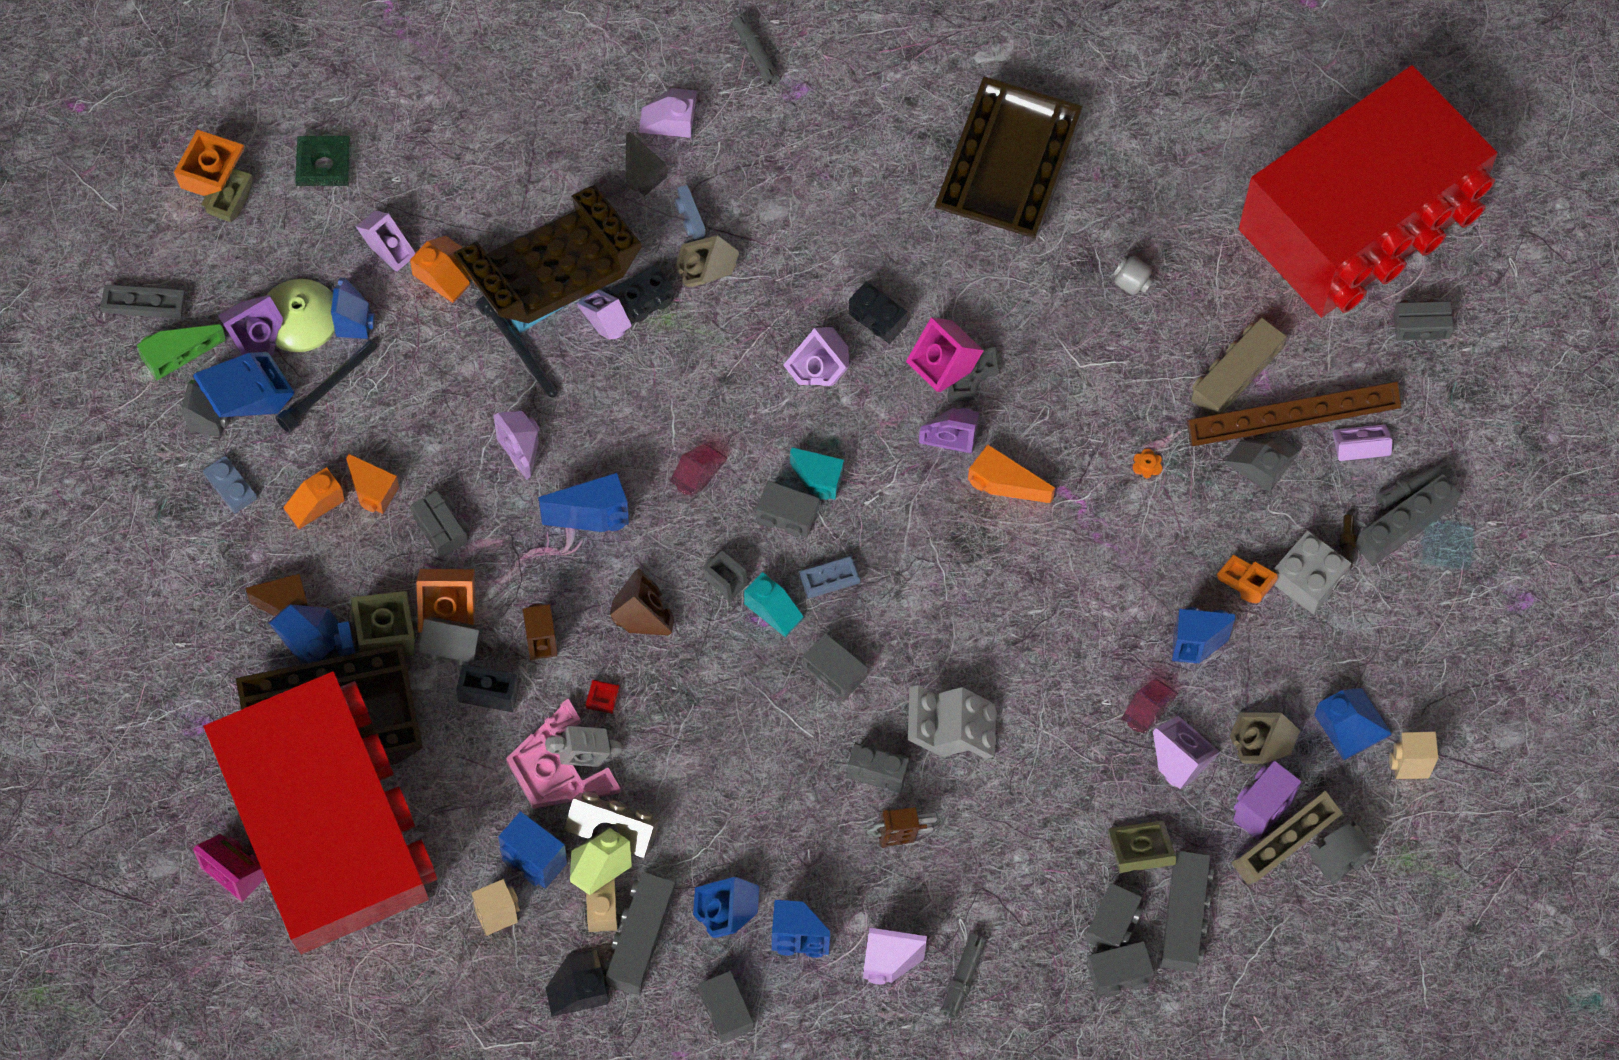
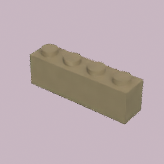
M1263 318L1255 325L1253 323L1249 324L1242 334L1244 337L1239 342L1233 341L1226 350V356L1222 360L1218 358L1213 362L1205 378L1201 376L1192 386L1194 391L1191 401L1209 415L1223 413L1283 350L1287 336Z
M1326 791L1321 792L1278 824L1231 863L1248 885L1257 882L1343 813Z

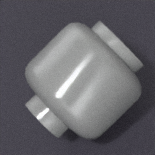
M1134 255L1129 258L1124 256L1112 273L1115 275V284L1130 295H1135L1140 290L1145 293L1153 282V279L1150 278L1152 268Z

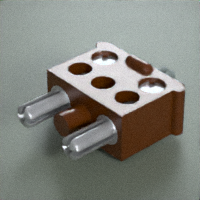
M916 807L882 811L879 823L872 828H868L867 834L879 837L882 848L910 844L915 842L918 834L932 833L933 827L931 823H936L937 817L935 813L917 815Z

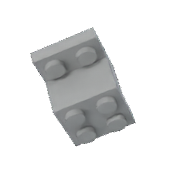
M919 685L909 687V741L941 757L965 751H971L985 759L995 757L996 704L963 687L937 694Z

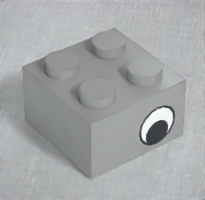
M1307 530L1274 568L1273 572L1278 576V580L1274 585L1314 615L1347 577L1351 562Z

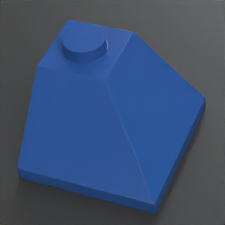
M1362 688L1341 690L1318 703L1314 714L1343 760L1392 735Z

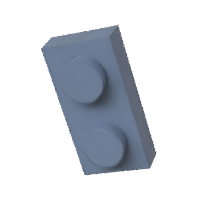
M688 185L678 187V198L674 199L678 213H683L685 217L683 224L687 235H692L694 241L705 239V227Z
M226 456L203 470L205 477L234 514L257 500L254 491Z

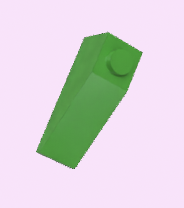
M220 324L159 331L154 335H148L137 344V348L145 365L154 378L159 380L226 341Z

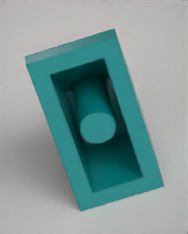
M791 447L790 465L808 493L822 500H836L844 472V460Z
M763 572L744 590V604L785 638L804 619V616L785 590Z

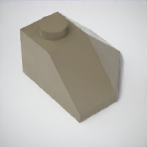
M718 235L685 243L681 246L675 269L682 275V281L688 288L709 283L733 273L739 251Z
M1239 712L1231 731L1230 739L1236 746L1238 757L1242 763L1266 764L1291 755L1300 730L1282 713Z

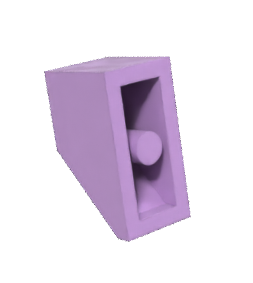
M375 210L356 226L369 247L395 271H399L415 255L414 250L388 213Z
M599 289L577 302L578 307L597 332L609 340L623 336L625 330L632 326L619 299Z

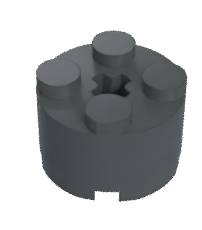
M1355 820L1351 824L1349 822L1325 837L1322 846L1318 847L1316 844L1308 851L1323 875L1333 885L1344 879L1353 867L1355 870L1360 869L1370 862L1369 859L1376 855L1374 846Z

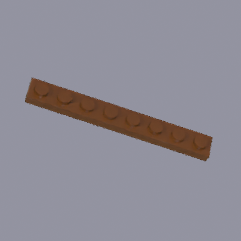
M1393 381L1186 419L1190 446H1199L1400 409L1401 401L1398 382Z

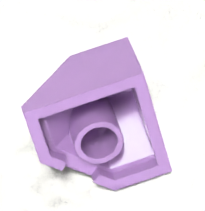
M670 88L642 107L639 133L691 138L697 90Z
M833 327L814 328L783 366L799 385L833 386L849 368L848 345Z
M523 411L497 413L493 415L497 440L527 480L532 474L539 444L538 432L540 429L536 421L532 417L528 419Z

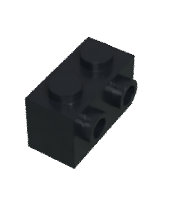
M657 264L611 289V295L619 299L631 324L643 321L650 313L657 309L662 310L674 301L673 286Z
M867 281L849 299L848 314L888 344L907 325L908 311Z
M462 664L456 688L458 702L513 712L519 690L518 676L508 671H496L480 666Z

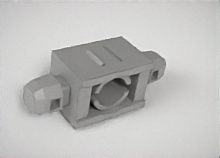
M568 726L562 735H552L545 741L546 750L559 754L560 762L564 765L599 767L607 757H616L622 751L621 743L608 739L607 731L604 728Z

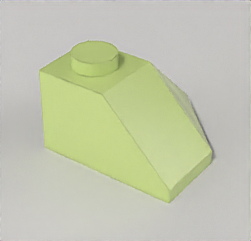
M609 828L583 842L571 851L570 882L591 895L632 867L630 841Z

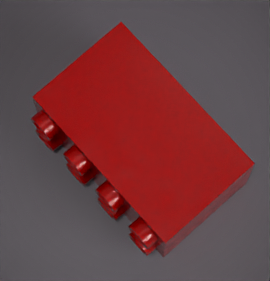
M1411 65L1253 175L1250 179L1238 230L1320 318L1336 307L1342 313H1347L1364 299L1367 294L1364 287L1375 279H1378L1383 285L1390 283L1404 270L1407 265L1404 259L1416 250L1422 256L1432 253L1446 238L1445 229L1455 222L1462 228H1465L1481 216L1486 208L1481 198L1495 183V179L1490 173L1498 152Z
M334 671L203 725L289 937L300 954H304L428 901L429 898L424 885L438 880L422 839L408 845L405 843L402 833L416 826L400 787L397 786L386 792L382 788L380 781L394 774L378 734L376 733L362 739L358 729L372 724L357 684L353 681L340 687Z

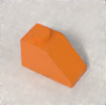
M349 454L346 460L360 505L370 512L377 511L384 514L399 489L397 476Z
M326 467L303 481L283 508L299 530L344 502L342 487Z

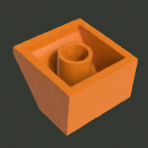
M196 130L174 171L180 188L202 196L222 191L245 148L244 145Z
M419 569L417 577L418 633H422L424 619L429 616L474 625L475 569Z

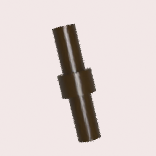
M1347 514L1343 516V534L1340 535V548H1342V556L1351 562L1350 568L1353 567V549L1356 548V535L1354 534V516Z

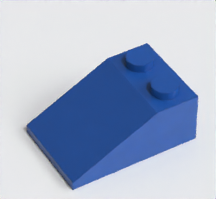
M617 473L538 497L542 525L605 532L608 530L618 531L629 524L627 499Z

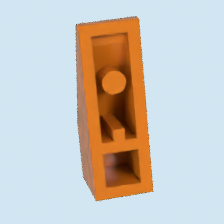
M990 445L984 448L969 468L968 480L977 490H984L992 495L1051 503L1054 498L1055 487Z

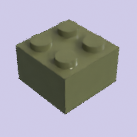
M407 591L351 597V618L357 653L402 644L404 656L414 655L415 637Z

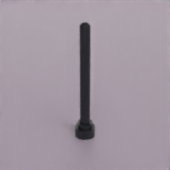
M483 295L475 304L482 315L491 317L547 395L551 398L556 397L558 391L505 318L497 315Z
M373 340L368 341L297 406L280 412L275 417L280 427L288 433H291L298 427L300 417L376 350L377 343Z

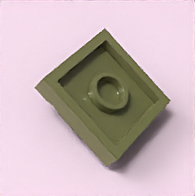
M1164 820L1108 828V837L1120 873L1176 865V855Z

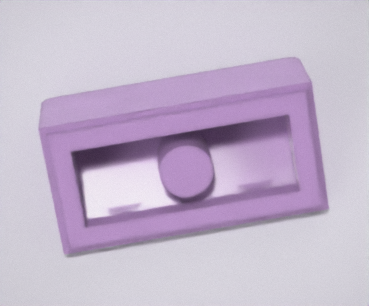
M1385 424L1333 430L1339 461L1390 456L1392 453V438Z

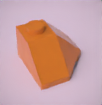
M447 236L426 241L410 259L412 275L452 303L470 286L469 275L453 253L463 247Z

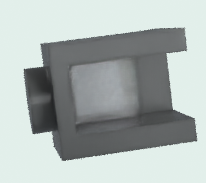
M723 550L716 556L710 557L704 565L705 580L720 591L728 602L748 585L746 569Z

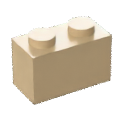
M1436 732L1401 733L1398 742L1394 743L1393 753L1389 755L1390 769L1395 770V779H1423L1430 777L1438 760Z
M504 879L471 892L475 912L486 936L518 923L516 913L520 911L517 903L519 901L513 887L507 888Z

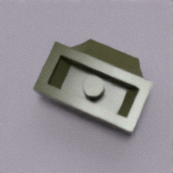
M234 168L222 191L205 196L201 205L206 208V213L228 222L235 220L249 196L253 181L252 174Z

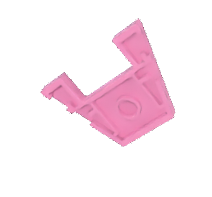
M569 699L565 700L560 705L561 707L550 718L548 717L534 734H530L506 758L511 771L533 809L572 802L575 796L585 791L595 793L599 797L615 795L621 792L609 768L582 780L573 765L561 764L559 754L546 750L545 741L548 737L559 735L565 732L568 726H576L581 723V719Z

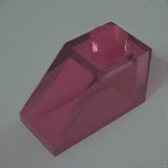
M705 443L682 455L669 482L677 486L678 491L692 496L707 486L728 457Z
M1155 678L1135 694L1121 719L1126 721L1132 730L1145 734L1155 726L1179 693Z

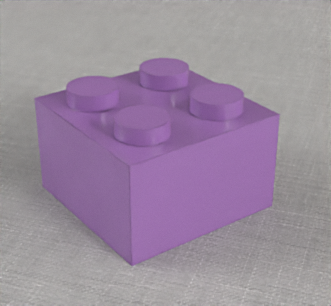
M1276 761L1268 768L1264 765L1254 778L1256 781L1252 787L1246 786L1237 797L1239 801L1233 808L1236 810L1233 821L1257 840L1265 836L1291 806L1301 784L1298 778Z

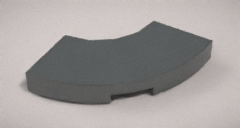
M997 346L984 348L972 372L949 386L948 402L975 400L976 390L980 383L990 376L999 374Z

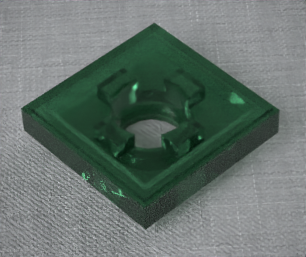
M297 136L296 186H349L350 136ZM323 157L333 161V166L330 169L327 167H317L315 169L314 167L315 162Z

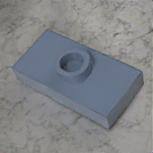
M852 556L799 571V576L808 599L860 583V577Z

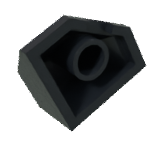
M596 949L568 955L546 986L551 1017L608 1005L606 987Z

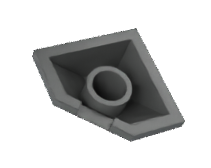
M190 380L181 407L188 430L190 432L221 436L223 427L226 428L228 425L229 417H219L205 394L201 391L198 383L195 380Z
M1278 436L1240 441L1225 460V464L1270 492L1297 457L1300 450Z

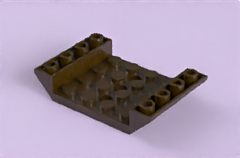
M595 184L571 195L575 207L574 212L486 254L478 241L453 252L456 259L499 317L529 324L625 276L642 245ZM546 250V251L543 252V253H540V254L538 253V251ZM562 280H569L565 283L560 282Z

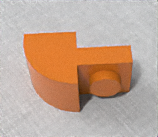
M1232 555L1217 573L1219 581L1240 592L1241 599L1251 603H1259L1278 580L1277 574L1257 562L1251 565L1235 555Z

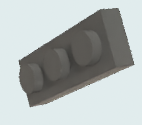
M104 285L101 311L108 314L182 319L186 294L184 290Z

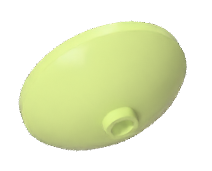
M293 279L277 285L267 294L270 295L283 317L281 328L278 330L275 341L276 347L290 352H306L325 344L335 333L331 315L333 293L321 283L309 279ZM295 305H302L299 309L293 308Z

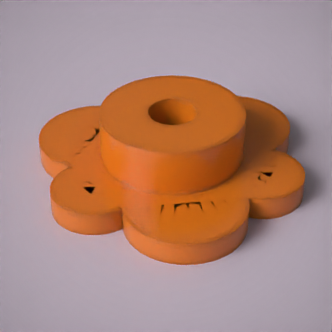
M1144 449L1141 454L1134 456L1135 463L1132 469L1134 473L1142 474L1144 478L1159 475L1162 472V465L1160 464L1162 458L1159 455H1155L1151 449Z

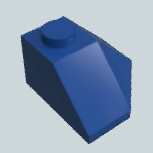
M340 277L338 285L334 287L331 307L336 337L368 339L369 329H374L375 314L370 312L369 303L346 278Z
M289 604L268 623L301 664L320 661L333 650L336 645L334 634H339L337 624L340 622L329 608Z
M732 877L695 887L693 915L706 926V931L713 938L734 934L758 913L759 886L738 877Z

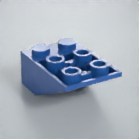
M269 352L247 353L193 375L201 391L205 394L219 417L278 414L295 393Z

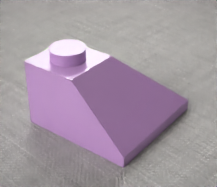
M1179 716L1156 727L1153 731L1159 771L1165 776L1168 783L1179 789L1190 784L1220 753L1218 749Z
M869 928L863 978L868 979L873 984L892 983L924 960L927 936Z

